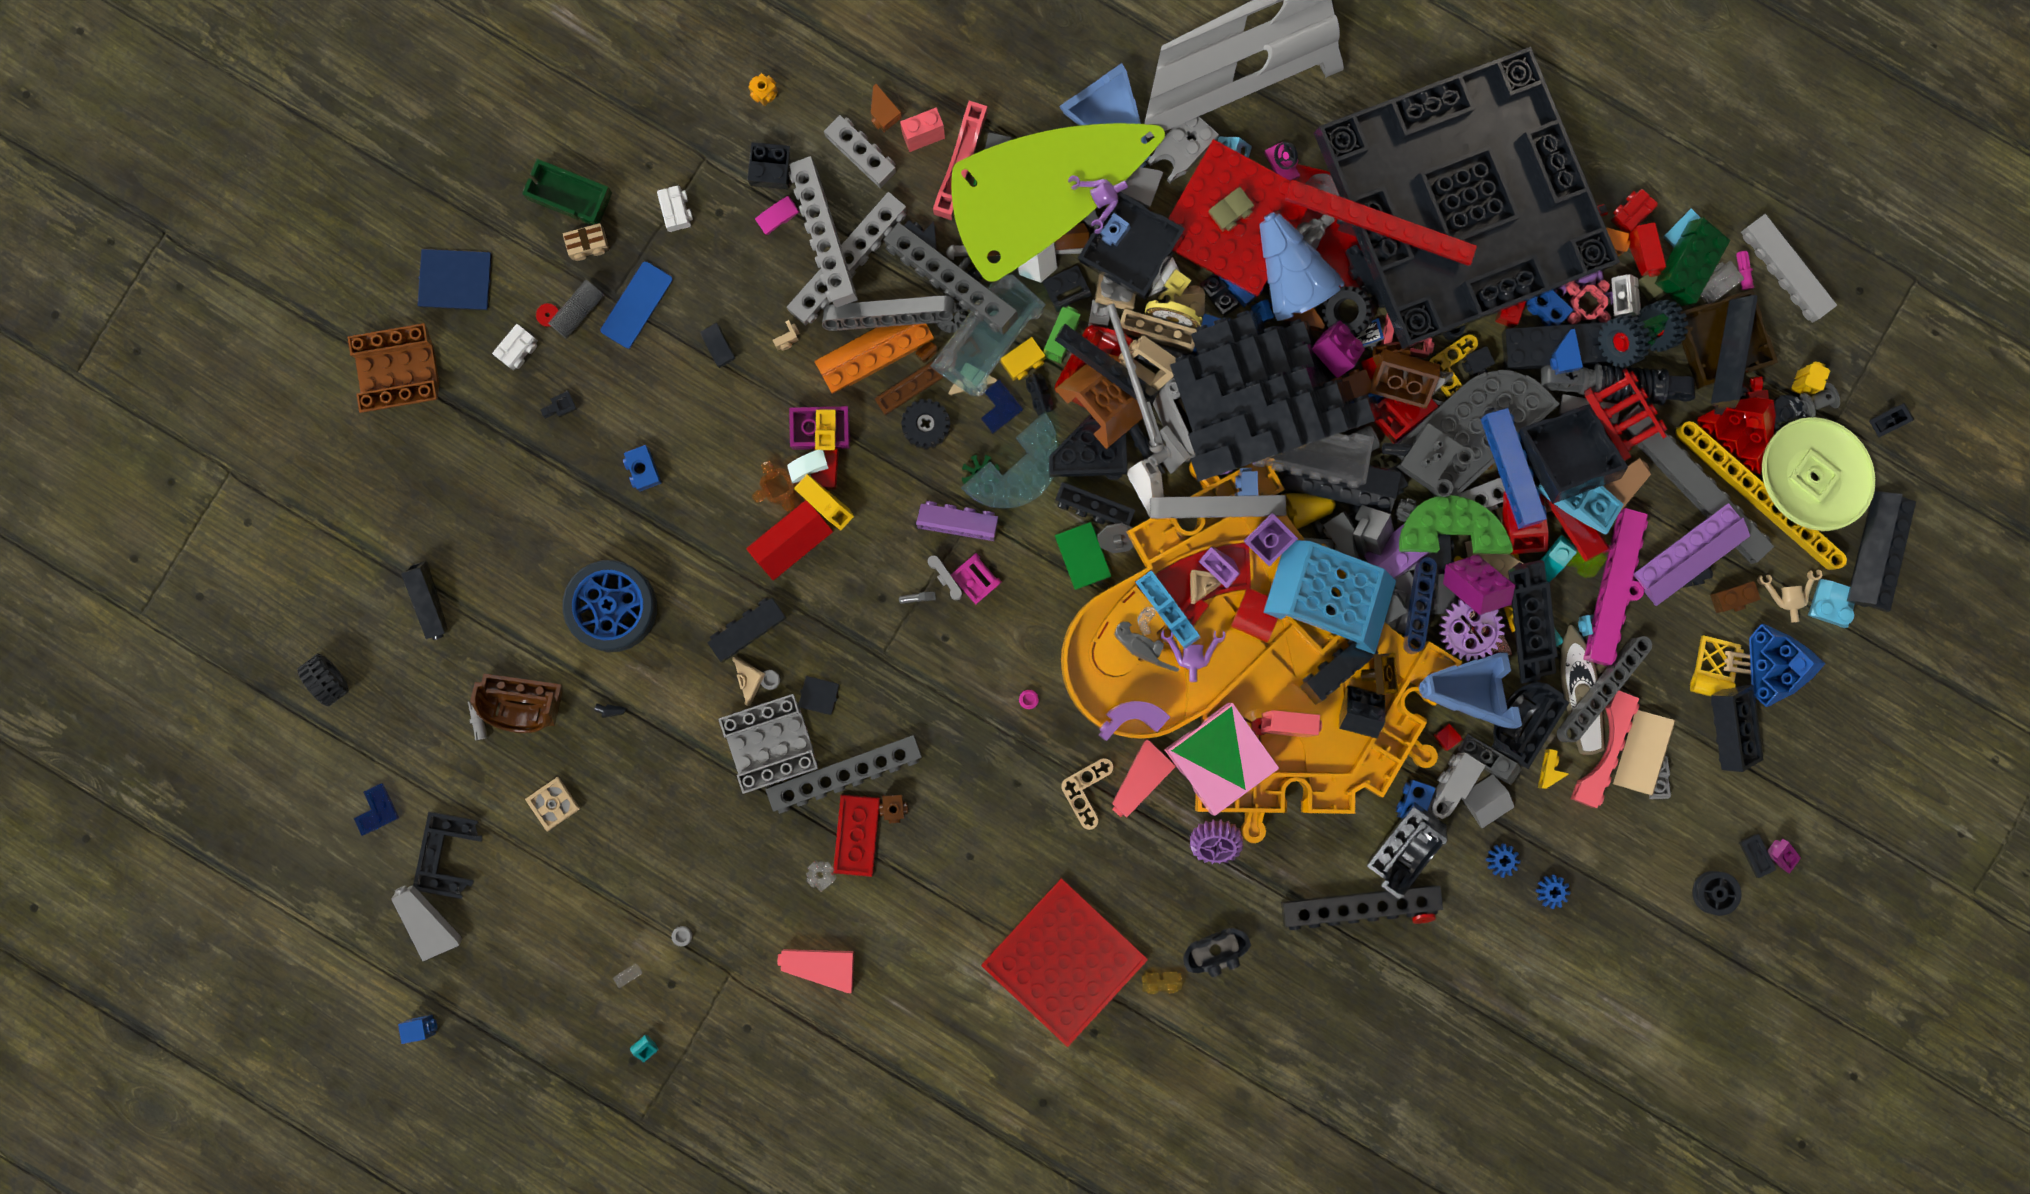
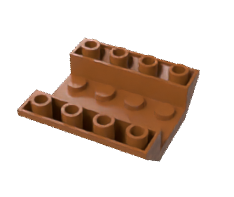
M425 323L348 336L350 355L356 360L360 393H356L359 413L438 399L440 384L434 346Z
M1108 354L1114 360L1120 362L1119 356ZM1088 364L1080 368L1055 389L1067 404L1077 398L1100 424L1101 428L1094 435L1106 449L1143 418L1136 399Z

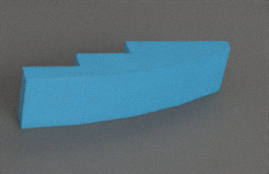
M1152 570L1136 581L1138 587L1184 649L1201 638Z

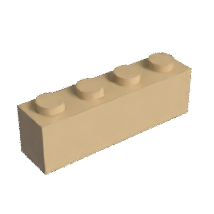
M1124 309L1120 323L1125 334L1138 338L1144 335L1152 342L1192 353L1195 345L1191 334L1197 332L1196 329Z

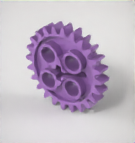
M1461 599L1458 600V606L1452 603L1453 610H1445L1449 615L1441 616L1445 623L1439 624V626L1444 628L1439 634L1445 635L1441 642H1448L1445 648L1447 650L1453 648L1450 654L1455 655L1458 652L1459 659L1465 655L1466 661H1469L1471 656L1473 660H1478V655L1481 658H1485L1486 652L1492 655L1491 648L1498 649L1495 643L1502 642L1498 636L1504 635V632L1499 631V628L1505 626L1498 622L1503 618L1502 616H1496L1499 610L1497 609L1482 615L1478 614L1477 619L1471 621L1469 614L1473 609ZM1461 615H1464L1470 625L1475 626L1474 631L1483 640V643H1480L1473 633L1468 632L1470 628L1461 619ZM1460 622L1462 630L1455 633L1453 627L1455 623ZM1484 626H1489L1490 628L1487 636L1481 634ZM1468 638H1473L1474 645L1471 648H1467L1465 645Z

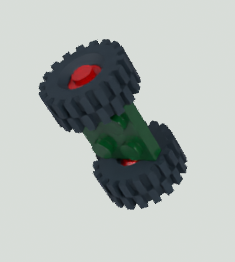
M1660 300L1645 306V308L1639 311L1641 314L1632 318L1633 315L1628 314L1611 319L1603 324V329L1599 331V334L1602 335L1598 337V342L1602 344L1599 345V349H1603V357L1607 356V361L1609 363L1614 362L1613 365L1616 367L1619 365L1620 367H1625L1643 360L1644 356L1648 355L1649 351L1647 349L1662 352L1681 344V341L1686 338L1684 334L1688 333V329L1685 328L1688 325V321H1684V318L1687 317L1686 314H1681L1682 308L1680 306L1675 307L1677 303H1670V300Z

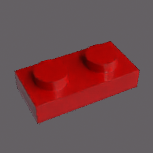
M1190 596L1181 608V611L1194 627L1209 605L1201 599L1195 604H1191Z

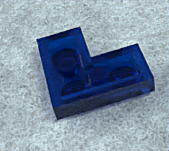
M1000 380L984 391L995 405V408L984 415L981 420L991 433L994 434L1020 414L1023 409Z
M383 783L363 792L371 810L355 817L354 821L361 836H365L400 819Z

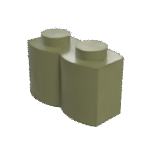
M1239 187L1213 206L1208 213L1222 232L1226 229L1230 231L1237 226L1236 221L1240 218L1246 219L1253 213L1254 204Z

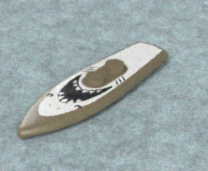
M1573 625L1568 626L1560 657L1563 694L1565 700L1570 702L1567 706L1568 715L1598 680L1595 664L1583 660L1587 644ZM1593 700L1591 701L1592 708L1595 707V703ZM1602 712L1584 735L1576 741L1580 754L1593 755L1604 750ZM1580 714L1579 720L1582 723L1583 716Z

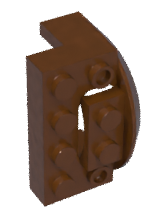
M483 674L482 682H475L470 703L482 720L496 728L515 733H532L548 726H555L563 688L561 684ZM505 700L531 703L535 705H521L507 702ZM500 703L498 715L496 716L497 706Z

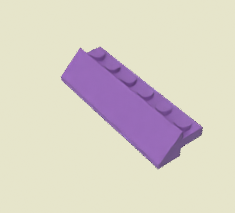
M1728 503L1635 572L1633 575L1643 586L1644 592L1654 605H1659L1750 537L1744 518H1740Z

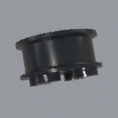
M1705 872L1696 879L1692 888L1695 904L1699 909L1708 914L1717 916L1730 914L1738 907L1741 901L1742 893L1738 881L1730 874L1724 872Z

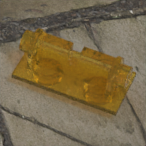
M1163 972V980H1160L1159 973H1145V975L1141 976L1142 992H1147V994H1156L1159 991L1176 993L1178 990H1182V982H1179L1181 981V973Z

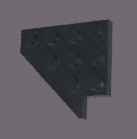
M1090 414L1049 456V477L1127 475L1126 433L1106 449L1094 435L1101 426Z

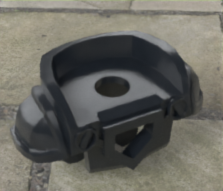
M1227 928L1222 930V932H1216L1200 939V941L1191 943L1183 957L1184 965L1188 972H1208L1211 977H1215L1222 973L1221 969L1229 967V970L1239 967V958L1249 950L1251 943L1243 931ZM1214 944L1221 947V952L1217 956H1213L1210 953V947Z

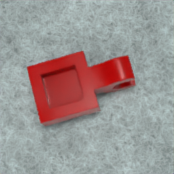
M1762 377L1750 379L1752 392H1748L1746 397L1769 399L1768 390L1762 391Z

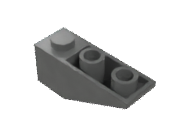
M1469 734L1457 749L1460 753H1466L1486 765L1484 767L1486 771L1510 786L1522 770L1516 762Z

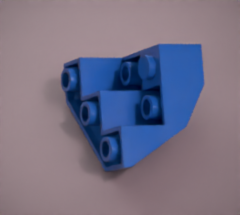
M1761 624L1749 638L1751 684L1754 686L1755 697L1765 707L1794 694L1814 678L1825 665L1812 650L1796 639L1765 624Z

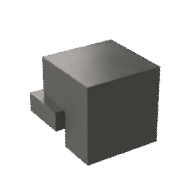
M1362 505L1355 517L1360 522L1353 533L1357 552L1364 556L1367 551L1381 556L1394 531L1391 515Z

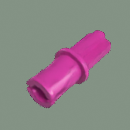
M1741 251L1736 253L1739 269L1737 274L1740 275L1741 289L1755 288L1751 273L1753 268L1750 267L1748 252Z

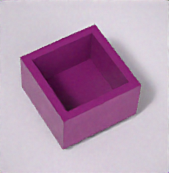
M1339 320L1321 334L1312 350L1329 370L1339 378L1355 366L1365 348L1362 342L1356 339L1350 332L1348 326Z

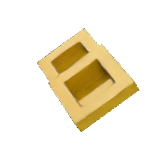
M816 409L815 450H835L836 410Z

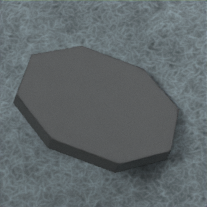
M1123 523L1106 526L1097 535L1100 548L1112 553L1129 551L1134 545L1126 531L1132 529V527Z

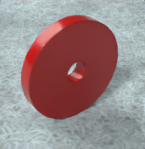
M549 303L541 305L536 311L537 321L545 327H551L548 322L558 312L557 307Z
M1417 915L1412 918V922L1416 924L1432 922L1436 920V915Z

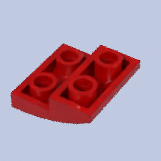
M1247 587L1231 627L1268 642L1278 620L1274 616L1263 613L1268 596Z

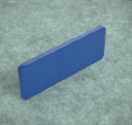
M643 262L601 327V333L623 347L631 348L672 283V277L650 263Z

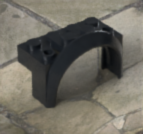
M1532 681L1530 684L1519 688L1506 700L1507 710L1510 707H1519L1522 726L1513 729L1494 724V743L1492 748L1518 765L1529 769L1570 702L1563 698L1564 694L1546 683ZM1527 697L1528 699L1536 703V706L1524 698ZM1535 711V714H1534L1533 717L1531 718L1530 722L1528 723L1527 727H1526L1525 730L1523 731L1522 735L1519 737V735H1520V733H1521V731H1522V729H1523L1525 723L1527 722V720L1529 719V717H1530V716L1533 714V712Z
M1414 802L1368 860L1367 867L1383 878L1381 883L1383 888L1398 899L1402 898L1443 844L1447 843V825ZM1397 859L1404 863L1406 866H1408L1410 869H1407L1403 865L1398 863Z

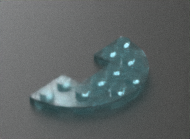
M1046 413L1041 414L1016 437L1027 454L1002 476L995 466L989 462L966 482L961 489L977 502L1001 509L1022 506L1040 496L1053 479V477H1049V456L1058 448L1054 426Z

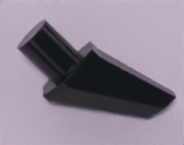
M598 703L594 708V711L602 714V718L623 715L627 710L626 707L609 704L605 707Z

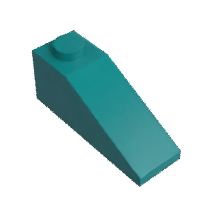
M1560 535L1541 558L1545 562L1546 581L1548 582L1577 553L1575 545L1563 535Z

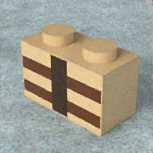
M600 223L563 233L567 252L572 260H584L586 256L592 254L599 256L609 250L605 231Z

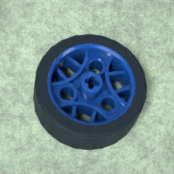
M602 560L585 566L571 578L563 596V615L569 630L580 642L596 650L620 652L639 644L649 634L657 615V599L651 584L638 570L623 562ZM610 576H618V589L607 588ZM603 578L602 586L596 580ZM624 578L629 580L632 584L624 587ZM593 590H598L599 597L592 600L590 593ZM626 594L633 595V601L629 604L624 602ZM581 600H584L587 605L580 608ZM640 607L639 616L633 611ZM592 609L595 620L583 622L581 614ZM628 613H631L637 619L631 628L622 624ZM606 621L612 622V628L609 631L603 629V624ZM594 624H595V630H594V634H593V633L587 628V626H591V625H594ZM620 626L628 630L619 635Z

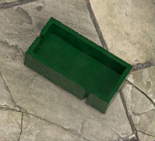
M536 159L530 175L538 182L536 184L532 179L528 178L522 195L531 202L571 218L580 219L589 225L599 224L612 195L609 187Z
M1704 217L1688 222L1681 234L1683 238L1678 240L1666 262V268L1655 282L1665 293H1671L1670 297L1681 306L1698 301L1731 241Z

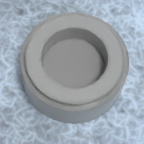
M773 670L763 672L765 676L761 685L769 690L777 688L780 684L779 674Z
M680 926L672 933V941L677 946H686L692 940V932L686 926Z

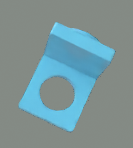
M1240 137L1218 138V142L1240 154L1241 148L1244 146V156L1249 158L1252 146Z
M1593 615L1579 617L1578 627L1580 632H1582V636L1593 634L1591 625Z

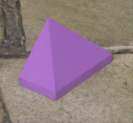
M1210 547L1199 561L1226 588H1229L1240 575L1234 559L1214 547Z

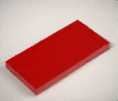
M852 795L840 796L833 873L873 876L880 798Z

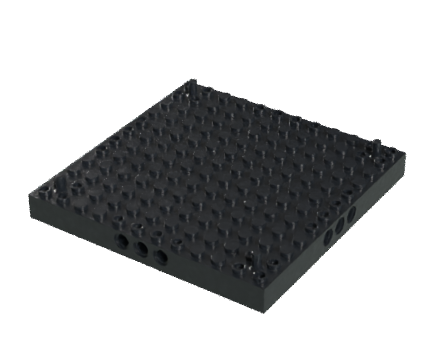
M1531 47L1321 125L1314 132L1340 197L1477 246L1472 263L1468 266L1351 224L1402 350L1579 281L1620 263Z

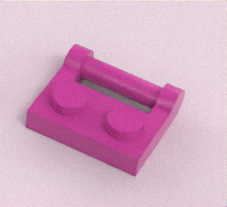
M977 553L950 575L975 605L1002 583L984 565ZM972 564L991 583L988 587L969 568Z

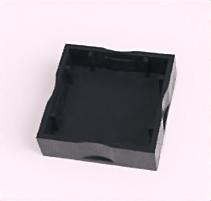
M1118 192V203L1104 221L1103 228L1112 217L1111 215L1115 213L1130 224V230L1118 246H1115L1113 243L1111 246L1102 240L1103 236L1101 233L1096 234L1094 231L1078 259L1080 263L1147 300L1185 237L1186 230L1166 217L1151 212L1141 203L1124 193ZM1112 227L1110 232L1115 233L1117 228Z
M1590 404L1565 412L1559 417L1545 419L1528 425L1519 431L1521 437L1520 444L1527 454V461L1552 504L1620 480L1628 469L1616 446L1606 435L1602 423Z

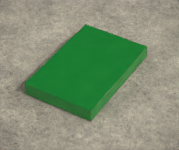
M1091 522L1055 535L1074 590L1111 577Z

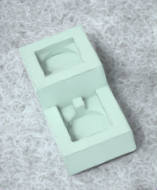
M823 450L808 453L787 465L792 483L801 481L806 474L811 477L810 474L828 469Z

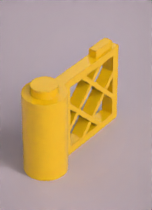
M1704 635L1701 636L1695 672L1690 683V691L1711 697V695L1722 689L1734 688L1736 673L1730 672L1729 677L1724 676L1719 668L1727 663L1723 662L1717 666L1711 656L1719 652L1725 661L1728 658L1722 649L1730 647L1734 648V652L1743 653L1744 650L1740 649L1741 645ZM1706 642L1713 643L1717 650L1709 655L1705 649ZM1733 657V660L1742 661V658ZM1706 659L1713 667L1709 672L1701 670L1702 662Z

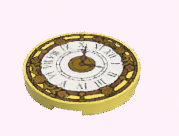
M1157 300L1147 303L1145 308V315L1192 329L1200 327L1203 322L1202 317L1195 315V310L1172 301L1158 303Z

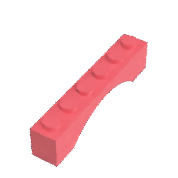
M972 101L968 102L952 159L933 207V213L936 216L949 220L953 219L952 170L957 162L975 153L988 114V109L985 105ZM964 169L961 172L962 176L965 179L968 174L967 169Z
M1618 691L1605 707L1609 722V740L1606 751L1597 766L1589 774L1577 781L1570 799L1591 808H1598V805L1601 806L1605 797L1603 795L1605 787L1609 786L1612 779L1610 776L1611 771L1618 764V753L1625 746L1624 737L1626 732L1628 733L1631 730L1632 716L1639 709V698Z

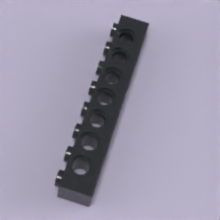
M1438 885L1409 888L1402 897L1405 900V906L1402 909H1398L1396 905L1399 899L1387 890L1281 902L1283 924L1285 927H1289V930L1301 929L1302 925H1308L1309 928L1321 927L1320 923H1328V926L1340 925V921L1347 920L1348 924L1359 923V919L1367 918V921H1378L1379 917L1387 916V919H1397L1401 914H1406V917H1415L1419 912L1438 914V910H1443L1441 888ZM1423 896L1425 903L1423 906L1418 907L1416 900L1418 897ZM1381 900H1384L1386 903V908L1383 911L1377 909V904ZM1360 903L1366 904L1367 908L1364 913H1359L1357 910ZM1341 905L1347 907V912L1344 915L1338 914V908ZM1321 907H1326L1327 915L1323 918L1319 917L1318 910ZM1302 909L1308 911V916L1304 920H1301L1298 916Z

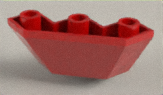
M1756 397L1741 399L1735 409L1727 407L1723 415L1714 414V409L1697 419L1698 426L1750 472L1761 474L1763 455L1768 442L1774 434L1776 417L1774 400Z

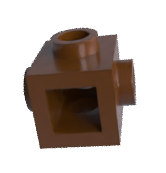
M903 794L882 796L883 804L879 805L880 816H884V820H889V824L901 823L900 819H904L905 814H908L907 802H903ZM891 806H895L897 808L896 813H893L891 811Z

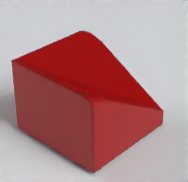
M1450 724L1434 734V737L1444 751H1448L1463 740Z

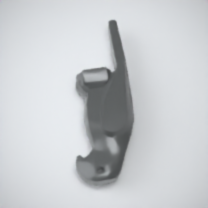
M1121 622L1117 625L1114 635L1132 655L1174 672L1179 671V668L1157 659L1164 646V643L1160 640L1153 642L1143 635L1131 633L1130 626L1132 624L1129 622Z

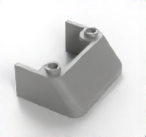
M1172 378L1158 391L1153 405L1163 427H1169L1191 456L1185 462L1190 463L1191 458L1195 457L1187 428L1174 402L1175 399L1181 396L1175 379Z

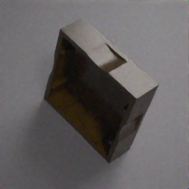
M1753 289L1727 297L1717 303L1704 304L1681 312V314L1685 313L1687 316L1684 318V321H1688V325L1685 326L1688 329V333L1684 334L1686 338L1681 342L1693 378L1695 379L1697 390L1715 383L1729 300L1755 295ZM1758 302L1756 304L1744 375L1778 363L1770 337L1763 325Z

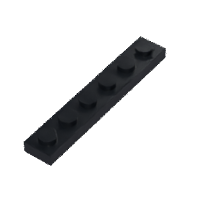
M1067 324L1060 328L1055 338L1057 343L1137 400L1127 368ZM1138 377L1146 403L1150 401L1152 405L1158 391Z

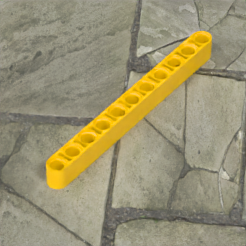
M1689 421L1677 427L1676 437L1823 567L1828 570H1834L1845 566L1847 562L1846 555L1818 530L1808 529L1794 522L1792 526H1789L1787 523L1788 518L1779 509L1778 513H1775L1772 509L1774 503L1770 499L1764 483L1696 423ZM1684 427L1690 430L1689 436L1685 435ZM1699 440H1702L1705 443L1704 449L1700 448L1698 444ZM1714 453H1717L1719 455V462L1714 460ZM1728 466L1734 468L1733 475L1728 472ZM1744 478L1749 482L1748 488L1743 485ZM1759 491L1764 496L1763 500H1760L1757 496ZM1803 530L1808 534L1807 539L1802 537ZM1818 543L1822 545V552L1817 550ZM1833 556L1837 559L1836 565L1832 563Z

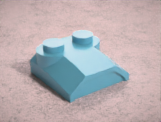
M1819 579L1808 616L1848 628L1849 623L1854 619L1853 609L1855 605L1847 602L1850 587L1833 581Z

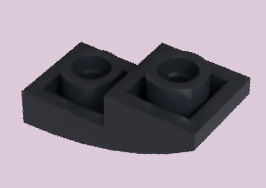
M1213 274L1200 283L1204 292L1223 317L1240 306L1239 302L1227 289V285L1218 275Z
M717 323L700 332L719 368L736 359L730 344L726 341Z

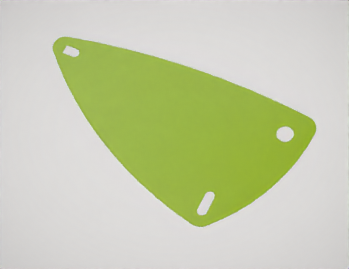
M1127 123L1066 127L1010 140L957 162L952 170V202L955 220L965 249L982 277L991 282L1001 279L1042 252L1097 208L1090 194V190L1096 187H1078V189L1072 190L1071 187L1076 185L1077 182L1071 181L1068 183L1069 177L1077 176L1080 181L1107 179L1113 186L1124 180L1126 181L1163 141L1165 137L1164 129L1158 125ZM1151 132L1154 135V138L1148 143L1144 144L1141 142V138L1147 133ZM967 169L977 181V186H970L962 176V170ZM992 250L998 251L1001 255V259L997 263H990L987 259L988 253Z

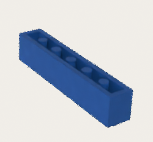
M1508 408L1486 414L1480 420L1518 529L1539 524L1547 519V512L1544 505L1541 504L1539 498L1540 491L1534 484L1533 471L1527 464V454L1520 444L1521 437L1515 429L1514 417Z

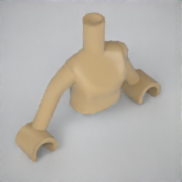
M1812 570L1807 573L1808 582L1804 591H1802V586L1781 588L1782 599L1771 585V575H1766V582L1762 580V575H1759L1757 582L1767 588L1780 608L1790 610L1791 622H1799L1798 609L1807 606L1812 585L1815 580L1821 579L1822 571H1816V578L1813 576Z

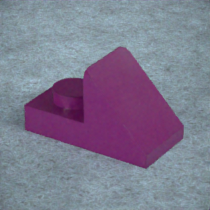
M1784 839L1781 842L1775 840L1767 850L1772 861L1789 874L1801 859L1792 845Z

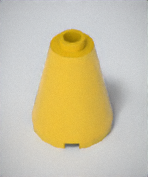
M1302 493L1281 494L1286 495V515L1296 529L1332 514L1333 509H1335V501Z

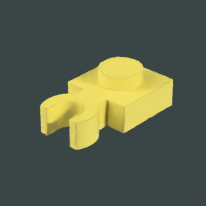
M1174 269L1163 285L1167 290L1160 293L1158 299L1162 300L1167 295L1169 301L1174 302V295L1180 297L1191 280Z

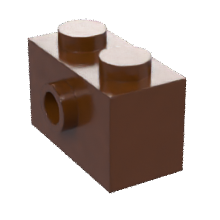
M1755 581L1710 595L1716 613L1734 609V612L1746 609V604L1761 600Z

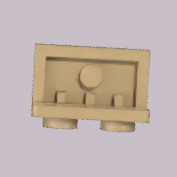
M1193 285L1186 288L1180 297L1174 295V302L1195 310V315L1197 316L1204 315L1205 292L1203 288ZM1167 295L1165 303L1169 301V297Z

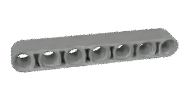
M1286 495L1150 498L1151 519L1268 517L1272 513L1275 516H1286Z

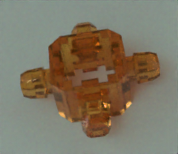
M770 461L762 463L761 468L766 475L761 477L759 484L763 490H757L753 493L754 501L760 503L765 501L767 497L770 503L776 505L782 503L781 505L785 511L793 510L794 503L789 498L795 495L796 490L790 475H788L785 469H775ZM779 475H783L790 489L777 498H773L766 483Z

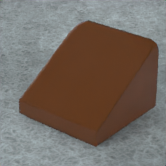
M930 341L919 348L915 354L923 363H926L938 352V347Z

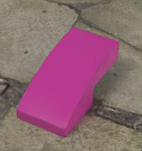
M787 196L765 210L755 220L765 235H769L782 223H787L800 211L790 196Z

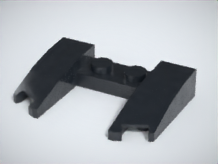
M434 811L428 812L413 886L418 891L463 898L462 891L467 885L471 887L474 884V880L438 873L445 835L483 841L482 835L478 836L475 824L479 823L477 820Z

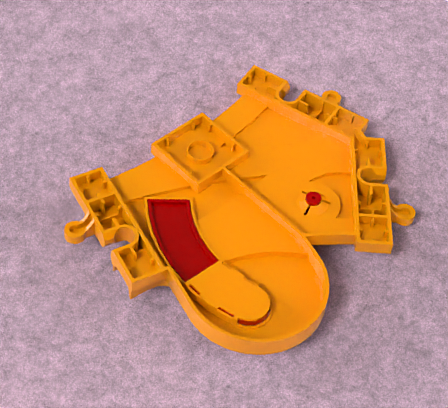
M1268 458L1243 467L1252 468V471H1258V496L1276 495L1285 490ZM1191 462L1189 466L1190 473L1197 479ZM1240 469L1223 479L1214 476L1199 481L1203 490L1190 497L1235 496V493L1239 492V488L1235 486V478L1240 473ZM1287 515L1276 516L1298 538L1297 540L1305 541ZM1267 517L1197 518V526L1193 531L1183 530L1179 526L1177 518H1150L1126 531L1146 568L1105 590L1086 603L1072 620L1064 638L1061 653L1063 680L1073 703L1089 721L1101 727L1106 721H1111L1106 714L1119 704L1130 701L1151 703L1161 708L1170 716L1158 732L1153 731L1146 723L1139 719H1130L1122 723L1113 734L1128 738H1153L1171 733L1198 717H1201L1202 724L1205 719L1224 705L1233 703L1279 767L1278 770L1221 811L1245 812V822L1241 826V833L1243 838L1250 843H1259L1265 837L1266 828L1262 823L1265 812H1287L1285 790L1291 782L1297 781L1303 787L1301 812L1355 814V792L1366 788L1383 798L1407 756H1410L1414 763L1422 768H1430L1437 762L1438 754L1436 749L1431 745L1421 744L1417 740L1427 723V719L1417 713H1410L1405 707V698L1410 692L1415 691L1424 701L1435 706L1437 703L1423 698L1419 692L1420 683L1432 673L1454 665L1460 666L1462 661L1429 641L1425 642L1424 648L1418 653L1409 654L1403 648L1404 637L1384 622L1376 650L1379 652L1378 654L1395 653L1398 686L1397 693L1383 694L1385 695V724L1377 739L1339 729V714L1347 685L1376 692V680L1362 681L1361 670L1374 669V657L1361 669L1357 670L1348 680L1341 683L1339 688L1330 695H1327L1325 700L1315 705L1300 687L1304 684L1302 680L1310 673L1315 675L1319 671L1317 667L1325 660L1329 663L1334 659L1332 655L1338 649H1346L1349 646L1347 642L1350 639L1288 616L1283 619L1278 618L1268 642L1231 627L1247 587L1269 596L1281 555L1268 566L1244 542ZM1210 547H1214L1234 559L1240 575L1229 588L1221 584L1201 599L1209 607L1194 626L1201 638L1191 645H1203V656L1205 657L1206 651L1213 641L1214 632L1216 631L1217 638L1223 637V631L1226 635L1224 641L1217 644L1208 665L1197 669V682H1189V669L1179 666L1169 642H1164L1161 639L1163 630L1164 637L1166 638L1171 636V630L1136 584V581L1152 570L1181 609L1191 596V571L1209 572L1199 561ZM1340 569L1337 570V576L1345 579V572ZM1332 588L1337 593V596L1340 597L1339 589ZM1121 622H1129L1132 624L1130 626L1131 633L1143 635L1153 642L1160 640L1164 643V646L1157 659L1179 668V671L1174 672L1132 655L1116 639L1114 632L1117 625ZM1173 634V639L1183 657V646ZM1410 643L1412 648L1417 649V647ZM1274 710L1320 715L1322 729L1319 735L1312 737L1261 733L1262 713ZM1196 794L1195 811L1209 812Z

